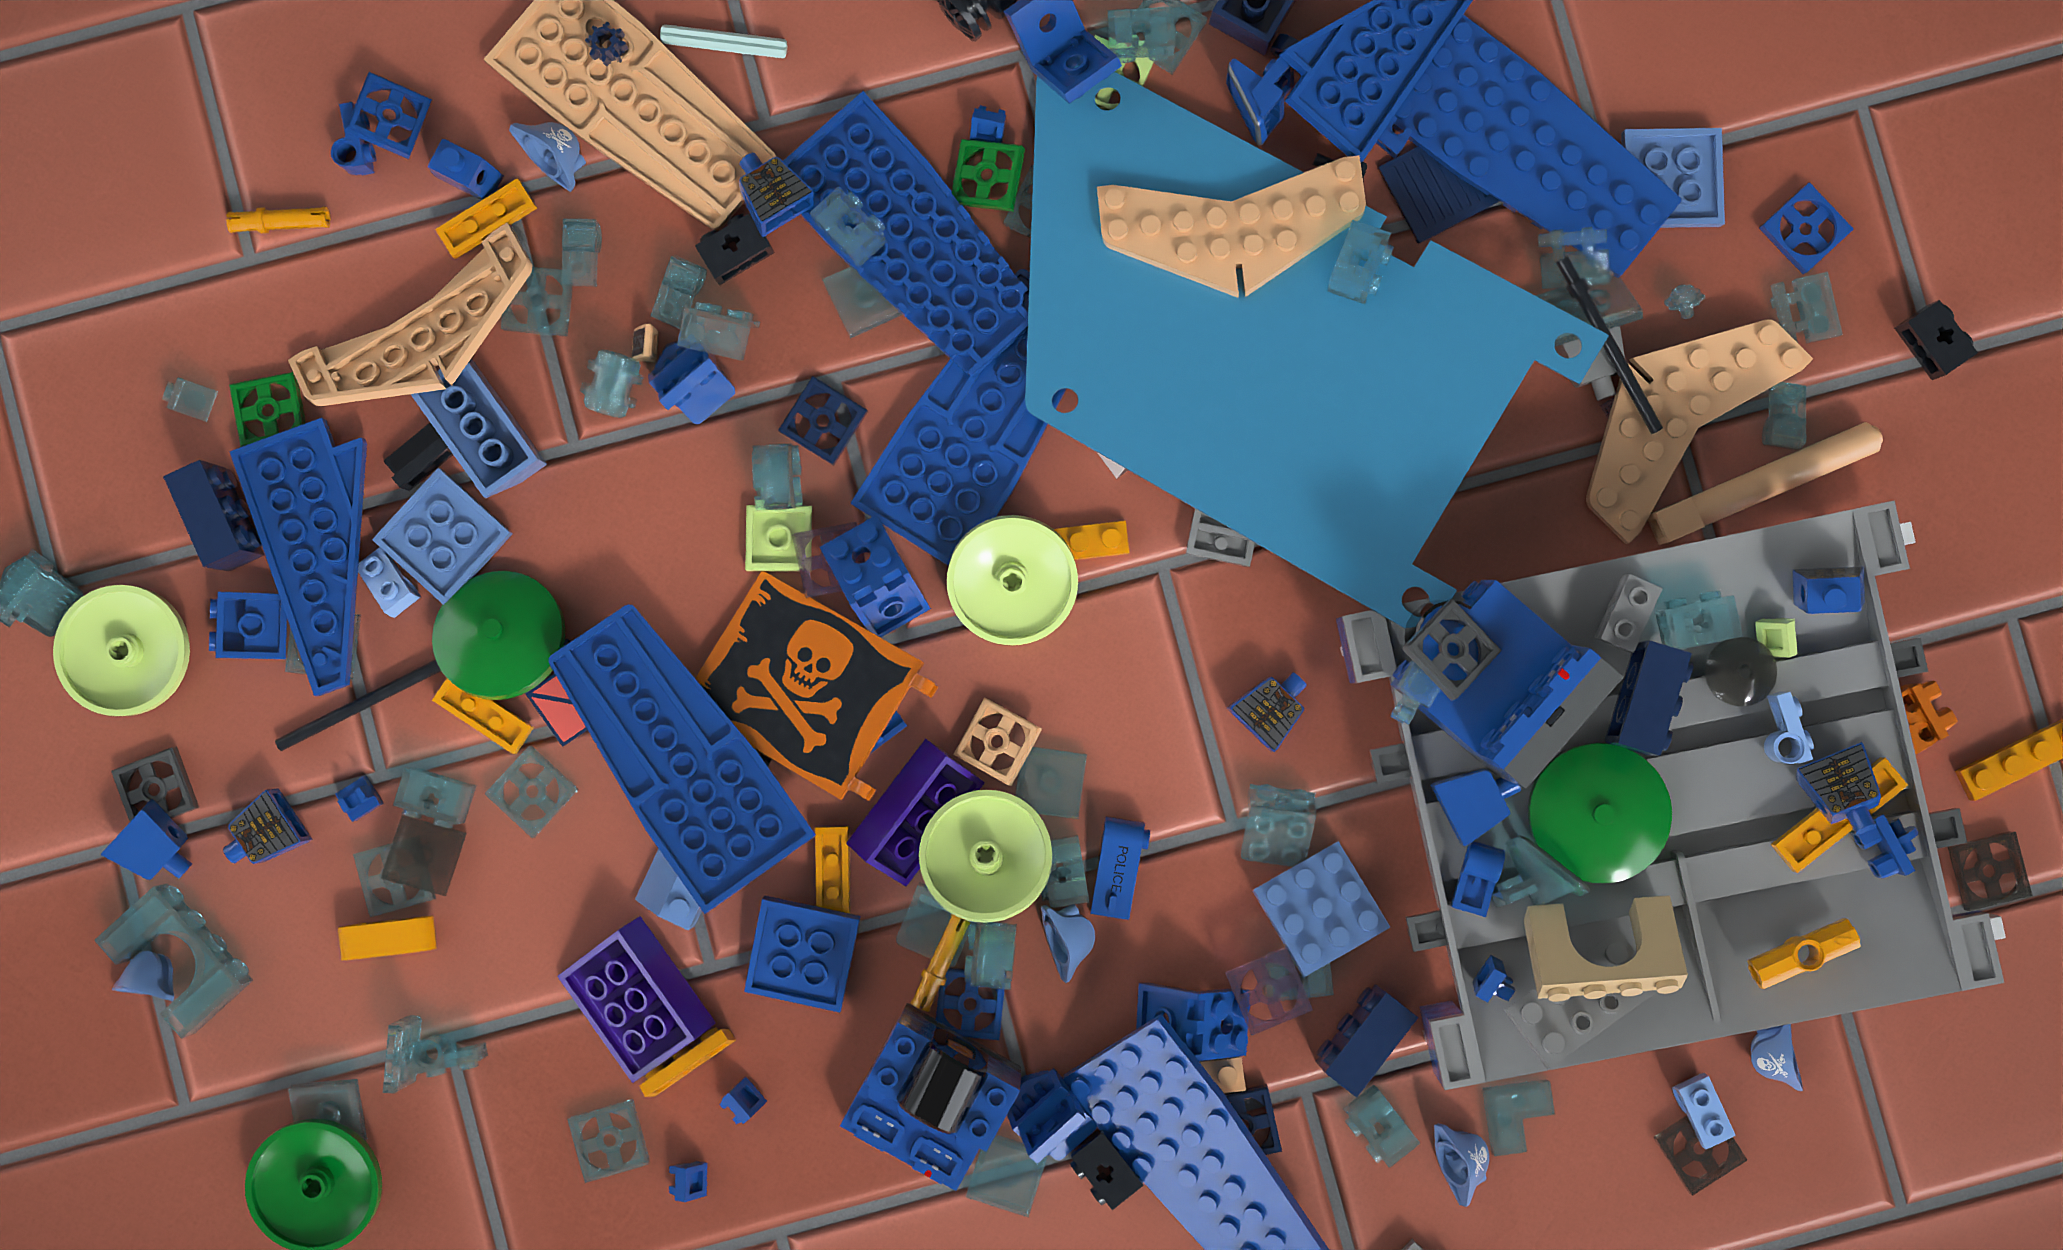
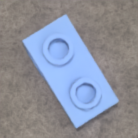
M380 547L358 564L360 576L383 612L390 617L395 618L421 598L416 587L402 575L393 559Z
M1780 691L1767 695L1778 731L1771 733L1764 742V751L1768 758L1775 762L1800 764L1813 760L1811 750L1814 749V745L1809 732L1803 730L1799 719L1802 716V708L1798 699L1795 696L1792 697L1791 692ZM1787 738L1791 742L1792 749L1787 756L1783 757L1778 750V745L1782 739Z
M1701 1073L1672 1087L1677 1103L1683 1112L1687 1114L1696 1136L1704 1149L1711 1148L1736 1136L1707 1074Z

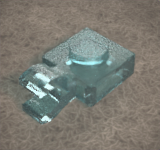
M1413 660L1395 689L1404 694V696L1396 704L1390 717L1402 724L1406 723L1409 725L1419 705L1430 708L1440 691V688Z

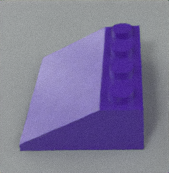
M641 916L617 930L557 976L632 1083L716 1024Z

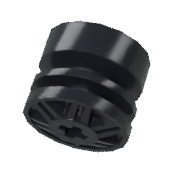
M937 0L951 24L971 41L976 42L982 36L980 28L984 31L991 29L992 24L986 12H989L997 19H1002L1006 16L1004 11L1015 4L1017 0Z

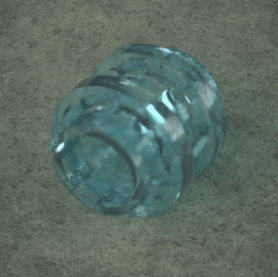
M602 349L598 351L596 360L589 359L586 367L595 372L592 383L582 382L579 390L585 394V407L613 417L622 418L626 416L628 408H635L637 399L629 395L632 384L642 385L644 376L639 374L641 367L639 361L609 350Z

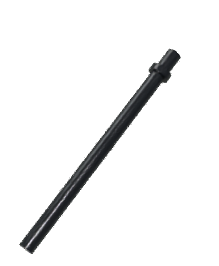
M435 659L276 739L275 744L280 751H283L441 672V669Z

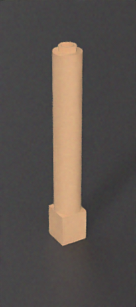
M1864 422L1650 514L1647 520L1658 544L1669 543L1727 516L1879 452L1883 442L1882 434L1876 426Z

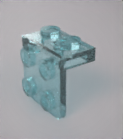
M696 302L695 307H684L677 346L744 360L750 328H759L760 321L753 320V313L728 309L726 314L721 312L722 306Z
M1250 784L1248 791V818L1241 846V858L1248 861L1291 867L1306 860L1317 816L1315 793L1302 789L1275 788L1267 784Z
M919 882L896 937V942L904 948L932 959L951 918V913L938 904L927 889L926 884ZM970 921L971 923L962 938L950 967L956 965L974 923L973 921Z

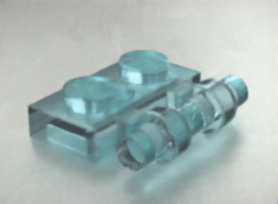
M1583 227L1581 231L1563 232V229L1552 230L1548 234H1539V247L1552 246L1553 253L1542 254L1540 257L1542 289L1564 288L1568 285L1556 264L1558 260L1565 256L1570 258L1580 278L1584 277L1589 286L1609 285L1611 281L1609 249L1595 250V243L1607 242V230H1594L1593 227ZM1582 244L1583 251L1565 252V245Z
M1828 272L1794 279L1792 281L1794 292L1786 294L1784 282L1770 286L1773 298H1770L1772 309L1776 308L1779 325L1797 343L1796 333L1802 331L1804 332L1806 344L1843 335ZM1797 303L1801 320L1793 322L1789 305Z

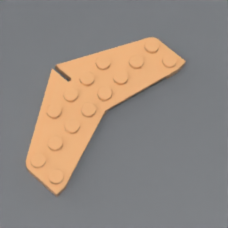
M1360 155L1342 157L1232 202L1119 185L1097 187L1102 240L1106 247L1239 298L1237 268H1242L1246 297L1360 220L1364 215L1366 206Z
M505 223L495 229L481 242L484 249L431 300L393 324L323 350L315 346L301 351L288 359L303 395L316 406H326L444 390L446 388L435 368L438 365L445 379L453 385L532 272V263L512 227Z
M1767 319L1629 359L1650 380L1648 383L1628 363L1663 429L1654 434L1650 433L1620 379L1586 495L1588 507L1625 544H1629L1644 527L1697 429L1802 371L1813 358L1777 322Z

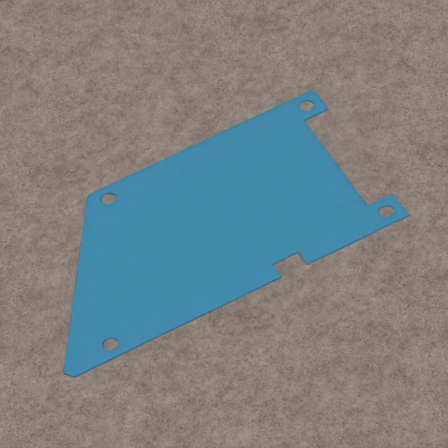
M1115 71L1108 78L1100 81L1086 91L1083 96L1075 99L1070 104L1037 76L1025 404L1029 413L1416 634L1420 630L1426 616L1437 607L1443 606L1448 600L1452 599L1457 589L1414 566L1412 563L1534 360L1580 385L1609 335L1430 240L1414 267L1371 244L1387 216L1368 206H1365L1364 215L1360 220L1246 297L1242 268L1236 269L1239 298L1111 250L1105 246L1102 240L1097 194L1098 186L1119 185L1232 202L1304 172ZM1103 88H1113L1120 94V103L1112 110H1103L1095 103L1096 94ZM1570 333L1579 338L1582 347L1577 356L1564 358L1556 352L1555 340L1560 335ZM1064 388L1073 390L1078 396L1076 408L1068 413L1058 412L1052 405L1053 395L1058 390ZM1418 587L1428 594L1429 606L1425 611L1411 613L1404 608L1402 596L1407 589Z

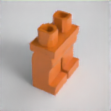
M1935 680L1918 684H1905L1900 687L1915 755L1932 746L1938 740L1948 737L1947 730L1958 722L1955 714L1949 707H1942L1935 711L1931 701L1942 695V691Z

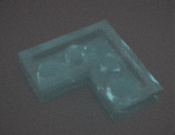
M1545 1079L1482 1088L1491 1153L1494 1156L1527 1152L1523 1119L1555 1115L1550 1081Z

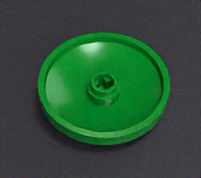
M511 571L484 573L469 579L441 606L432 632L434 656L439 668L447 679L465 693L487 700L513 698L532 690L552 672L553 669L549 664V657L564 647L565 621L555 598L535 579Z
M1590 743L1575 746L1560 753L1540 772L1529 796L1528 823L1535 844L1582 881L1614 883L1640 873L1661 853L1671 830L1672 805L1666 784L1657 770L1646 759L1624 747L1606 743ZM1544 856L1553 866H1555L1557 869H1559V870L1562 871L1563 873L1567 874V873H1566L1565 871H1563L1560 867H1558L1555 863H1553V862H1552L1551 860H1549L1546 856Z
M326 1119L299 1120L274 1132L258 1147L252 1156L245 1178V1197L253 1220L268 1238L289 1250H335L348 1244L370 1223L378 1209L382 1194L381 1170L371 1147L354 1130L341 1123Z

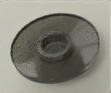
M1733 637L1722 641L1710 652L1705 664V678L1709 689L1719 700L1733 706H1750L1765 699L1774 688L1777 679V665L1770 650L1761 642L1749 637ZM1742 665H1747L1750 669V674L1746 678L1741 677L1739 674V668Z

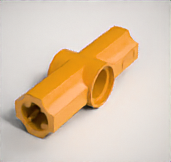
M1842 918L1803 936L1790 937L1783 945L1748 959V969L1759 988L1765 989L1804 971L1818 970L1825 962L1861 947L1860 938L1847 918ZM1807 945L1809 956L1805 961L1800 962L1798 951L1802 946Z

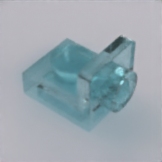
M177 377L175 383L168 381L162 400L168 401L167 409L207 422L218 391Z

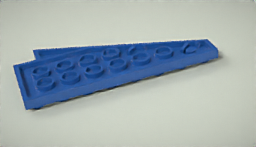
M1372 0L1280 53L1279 56L1301 75V78L1291 90L1285 102L1347 157L1360 155V163L1363 162L1473 0Z
M319 418L229 451L314 696H321L350 685L367 442L362 437L335 446L327 420Z

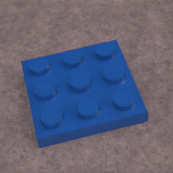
M764 895L761 902L744 992L841 1012L861 916Z

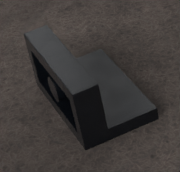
M428 423L388 456L384 463L394 473V476L391 478L399 488L410 491L452 457L453 453L433 425Z

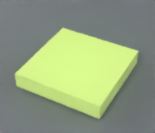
M746 505L745 570L812 572V506Z

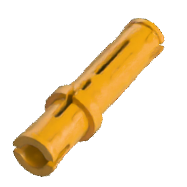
M265 207L256 208L255 211H230L226 214L227 218H231L226 219L227 228L230 233L258 231L260 234H267L269 230L329 228L331 225L330 221H326L331 220L328 207L265 210Z
M951 914V918L928 968H924L921 973L922 981L910 1002L913 1006L920 1008L921 1005L923 1011H930L940 986H944L947 981L945 975L971 921Z

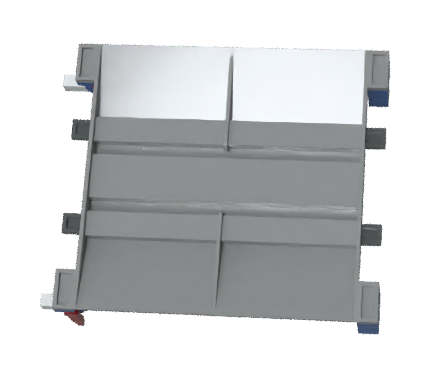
M1895 501L1500 583L1572 646L1591 648L1624 676L1631 652H1625L1597 640L1594 636L1623 574H1631L1663 588L1639 642L1650 640L1692 653L1689 662L1694 664L1689 681L1687 683L1683 682L1679 696L1683 697V703L1678 716H1673L1669 730L1673 734L1667 751L1662 750L1661 756L1644 755L1635 752L1646 759L1657 770L1666 784L1672 805V824L1666 844L1658 857L1646 869L1631 878L1614 883L1583 881L1590 888V892L1575 890L1511 840L1517 836H1524L1534 842L1528 823V801L1532 786L1536 780L1535 778L1526 789L1521 787L1522 791L1504 799L1511 814L1474 840L1505 850L1503 869L1498 882L1495 884L1487 916L1483 917L1452 908V899L1468 845L1463 846L1459 843L1430 784L1486 767L1391 685L1400 737L1404 743L1370 749L1371 765L1377 784L1409 777L1415 806L1418 808L1416 811L1430 876H1432L1431 880L1436 904L1440 910L1405 917L1408 927L1407 932L1413 952L1446 945L1461 1008L1460 1011L1452 1000L1419 1007L1424 1026L1422 1031L1424 1040L1428 1045L1433 1072L1444 1090L2004 983L1995 940L2006 938L2001 916L1979 910L1955 915L1951 913L1937 848L1967 843L1960 808L1928 812L1898 680L1899 677L1928 672L1921 638L1890 643L1875 576L1910 569L1905 545L1916 543L1911 522L1899 523ZM1864 567L1865 602L1862 611L1809 614L1793 604L1794 569ZM1464 591L1456 592L1452 599L1457 604H1461L1464 601V598L1461 597ZM1429 598L1403 603V606L1411 613H1421L1429 606ZM1369 610L1336 619L1342 645L1340 647L1341 654L1345 659L1349 683H1361L1389 677L1391 684L1396 679L1392 674L1397 667L1405 660L1409 663L1412 660L1402 648L1415 634L1379 613ZM1762 618L1795 619L1797 654L1790 658L1758 655L1755 622ZM1623 679L1554 757L1575 746L1605 743L1604 740ZM1780 691L1791 692L1792 697L1795 696L1798 699L1802 708V716L1799 719L1803 730L1809 732L1814 745V749L1811 750L1813 760L1800 764L1775 762L1768 758L1764 751V742L1771 733L1778 731L1767 695ZM1787 738L1782 739L1778 745L1780 754L1785 757L1792 749L1791 742ZM1861 742L1865 746L1870 764L1880 757H1885L1908 786L1875 811L1874 815L1884 814L1888 822L1899 818L1904 828L1909 826L1917 828L1919 834L1911 840L1916 851L1906 854L1915 871L1907 876L1895 874L1882 879L1875 877L1868 865V861L1882 854L1877 844L1867 849H1861L1852 837L1851 832L1853 830H1851L1800 872H1793L1770 844L1817 808L1797 782V768ZM1491 772L1494 780L1501 778ZM1521 840V842H1522L1523 844H1525L1528 848H1530L1532 851H1534L1537 855H1539V856H1540L1542 859H1544L1547 863H1549L1551 866H1553V865L1543 856V854H1542L1541 852H1539L1536 848H1534L1532 845H1530L1527 841ZM1553 866L1556 870H1558L1561 874L1567 877L1570 881H1572L1575 884L1581 885L1574 878L1563 873L1555 866ZM1670 895L1688 973L1682 988L1668 994L1655 993L1547 1070L1504 1011L1536 988L1524 925L1527 906L1563 903L1570 940L1575 950L1581 956L1617 930L1621 932L1636 952V944L1629 916V910L1634 898ZM1842 918H1847L1856 929L1861 947L1825 962L1818 970L1804 971L1770 987L1761 989L1752 978L1748 969V959L1783 945L1790 937L1803 936ZM1807 945L1802 946L1798 951L1800 962L1805 961L1809 956ZM1490 955L1503 961L1507 976L1513 980L1511 986L1515 987L1516 991L1509 1001L1493 995L1487 1003L1475 995L1472 981Z

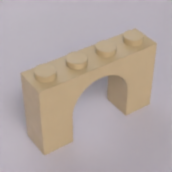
M1670 895L1634 898L1629 910V916L1636 944V955L1627 963L1614 967L1593 964L1584 959L1575 950L1570 940L1563 903L1527 906L1524 925L1538 999L1548 998L1550 1001L1558 1002L1567 1000L1570 996L1582 995L1587 999H1597L1610 993H1621L1622 996H1635L1643 991L1657 990L1661 994H1668L1682 988L1688 973Z

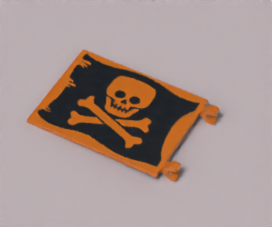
M761 571L695 678L753 748L840 800L843 799L849 790L868 801L872 799L876 789L859 780L857 774L909 688L913 687L930 698L933 697L938 689L935 683L919 675L924 662L765 571Z

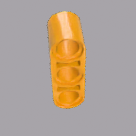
M434 915L338 927L342 961L437 949Z

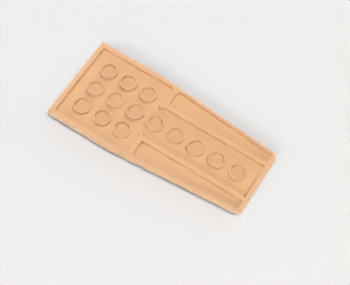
M534 0L484 58V61L558 123L570 129L582 140L712 230H721L744 203L740 193L739 179L746 173L739 165L741 159L750 153H755L764 164L773 157H776L775 153L640 21L614 0ZM606 22L610 23L612 29H622L625 34L622 41L626 42L629 50L621 54V63L617 62V60L611 61L608 67L599 58L596 60L592 59L589 54L592 48L585 42V39L589 38V35L592 36L594 32L592 26L597 28L603 27V24ZM610 40L605 41L602 45L604 46V48H608L611 45Z

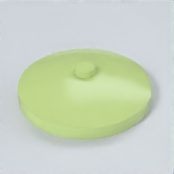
M999 516L986 520L972 528L955 547L947 570L948 596L957 617L977 636L1002 645L1027 644L1052 633L1069 615L1078 590L1076 562L1065 540L1047 524L1026 516Z
M129 585L105 586L91 591L77 600L68 609L59 623L53 646L55 669L64 689L83 707L108 716L138 715L161 705L176 691L182 682L190 656L188 632L177 610L157 593L145 588Z
M977 790L953 798L933 815L921 838L919 864L927 889L945 910L968 921L997 922L1021 913L1039 897L1050 876L1052 846L1043 820L1025 801L1002 791Z

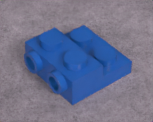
M218 592L217 599H210V618L217 619L216 632H209V651H216V658L286 659L287 616L279 594Z

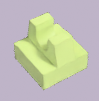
M1762 618L1755 622L1758 655L1790 658L1797 654L1795 619Z

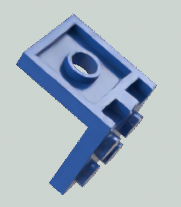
M1019 0L1004 11L1031 71L1069 104L1083 96L1086 91L1108 78L1122 66L1115 53L1085 30L1073 0ZM1050 14L1048 23L1040 27L1039 24L1042 17Z
M877 515L820 547L850 606L865 628L880 638L931 609ZM870 553V557L866 562L856 563V559L860 554Z
M1139 983L1136 1029L1158 1015L1166 1013L1169 1018V1024L1198 1061L1246 1056L1250 990L1232 988L1192 991L1153 983Z

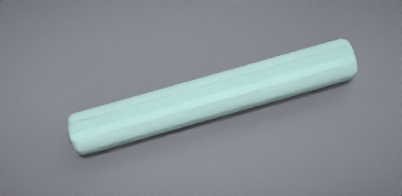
M666 24L662 25L660 30L661 42L669 45L775 58H785L788 49L787 41L781 38Z

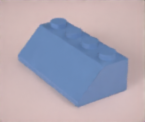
M472 359L467 363L453 385L445 379L441 369H439L437 372L446 389L411 394L484 498L522 483L547 465Z
M658 849L635 900L658 917L686 930H690L695 927L702 910Z

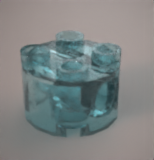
M753 445L752 474L753 489L757 491V496L754 497L756 510L796 509L797 506H803L800 477H795L802 475L799 445Z
M998 922L970 923L968 943L969 950H973V956H966L965 982L971 983V986L1011 990L1017 924Z

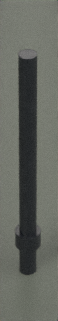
M1568 256L1563 257L1556 264L1568 283L1566 286L1567 291L1572 299L1576 298L1590 325L1609 335L1603 345L1606 354L1650 433L1654 434L1663 429V426L1588 293L1589 285L1584 277L1580 278Z

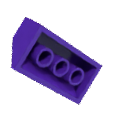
M925 738L846 844L866 863L902 885L907 886L920 869V842L930 819L944 804L959 795L980 790L985 782Z

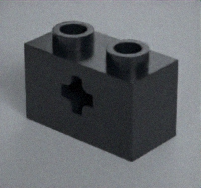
M750 213L747 215L739 214L728 221L727 227L718 232L713 230L704 234L700 238V243L695 245L719 286L775 253L766 237L760 235ZM732 241H734L738 247V250L735 252H732L729 246V243Z
M1940 300L1923 307L1894 328L1931 380L1947 375L1978 353L1973 346V340L1970 335L1961 330L1954 320L1952 310L1942 304Z
M1097 1129L1071 1151V1158L1073 1159L1070 1162L1071 1167L1080 1179L1086 1176L1094 1187L1090 1191L1100 1205L1107 1203L1111 1210H1114L1144 1186L1143 1181L1130 1168L1118 1150L1106 1137L1103 1130ZM1100 1164L1105 1168L1110 1166V1174L1108 1176L1104 1172L1099 1174L1098 1166Z

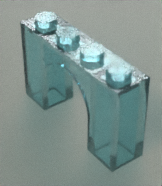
M163 884L153 886L94 941L116 965L133 959L161 934L177 936L190 947L195 958L194 978L189 987L160 1013L163 1019L182 1039L195 1034L244 990L253 979L248 974L249 969L241 960L234 959L226 950L227 944L225 941L208 930L202 915L195 910H191L184 903L183 894L176 887Z

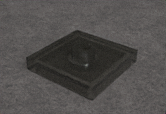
M402 815L381 879L446 896L467 833Z

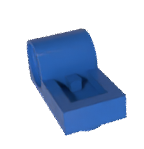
M353 102L339 104L344 132L355 107ZM361 110L359 114L361 122L365 129L370 130L368 116L365 111ZM345 132L344 138L334 142L331 147V157L346 172L352 175L361 174L362 176L375 173L373 162H376L377 158L372 143ZM351 151H356L355 158L351 162H346L347 154Z
M1476 841L1468 844L1452 899V908L1483 917L1487 916L1495 884L1498 882L1505 861L1504 849Z

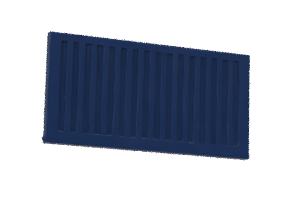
M1419 146L1378 167L1382 178L1418 244L1500 202L1491 194L1487 196L1454 175Z

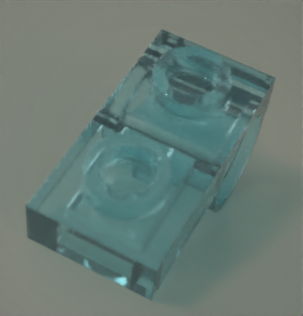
M563 219L561 284L564 286L597 287V256L601 251L602 233L600 224L596 219Z
M677 255L671 256L650 316L678 329L683 328L694 296L699 293L704 284L707 270Z
M1780 382L1769 388V417L1765 421L1762 431V442L1764 445L1798 450L1806 443L1805 385Z
M432 1035L417 1043L413 1049L412 1066L414 1075L425 1072L426 1077H434L447 1073L446 1068L458 1065L459 1071L479 1066L478 1061L488 1056L486 1042L452 1049L446 1037ZM428 1044L436 1047L438 1051L437 1060L431 1059L427 1055L426 1047Z

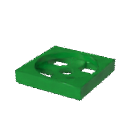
M961 139L952 186L953 196L963 206L1014 212L1025 148L1022 145ZM984 151L982 161L976 166L966 165L975 154ZM998 151L1010 157L1012 161L1011 170L999 169L995 165ZM985 169L992 170V177L989 180L981 178V173ZM962 179L976 181L978 185L975 197H969L966 194L962 185ZM996 182L1008 184L1007 193L998 200L989 199L991 186Z
M293 372L229 384L240 447L278 434L277 419L281 414L293 412L295 421L290 429L306 424L300 388ZM270 384L284 386L289 390L291 399L281 401L273 399ZM256 388L258 400L254 406L243 408L247 396ZM266 404H271L274 408L271 416H264L262 413V408ZM256 419L261 421L265 436L258 437L253 434L245 422Z

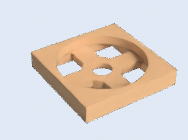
M984 697L953 755L1003 783L1012 786L1042 728ZM1003 714L997 728L989 730L979 724L988 716ZM1015 722L1022 726L1025 733V742L1022 747L1010 741L1009 733ZM972 735L982 740L985 746L979 761L975 758L972 751ZM996 735H1000L1003 738V744L998 748L993 747L991 743L992 738ZM1005 753L1015 759L1009 768L1003 770L991 768L998 754Z

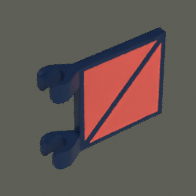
M565 639L564 646L570 643L571 641L569 639ZM555 673L525 693L562 747L587 731L586 726Z

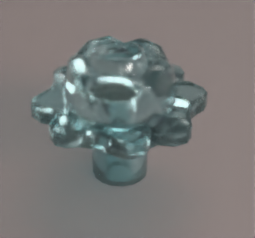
M1691 284L1678 285L1675 289L1671 290L1669 298L1664 300V305L1668 306L1669 310L1680 311L1681 318L1689 319L1695 315L1693 308L1700 305L1701 301L1705 299V294L1701 293L1700 289H1695Z

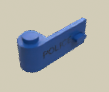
M1106 816L1090 914L1129 920L1141 850L1148 849L1150 830L1145 829V822Z

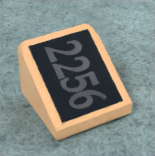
M644 324L634 329L632 360L655 362L657 359L658 331L652 324Z

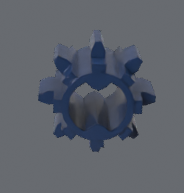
M609 22L603 24V27L599 28L592 26L594 31L592 36L589 35V38L585 39L587 45L592 48L589 53L592 59L596 60L599 58L606 67L611 64V61L617 60V62L621 63V54L629 50L626 42L622 41L625 36L622 29H612ZM610 40L611 45L608 48H604L602 44Z

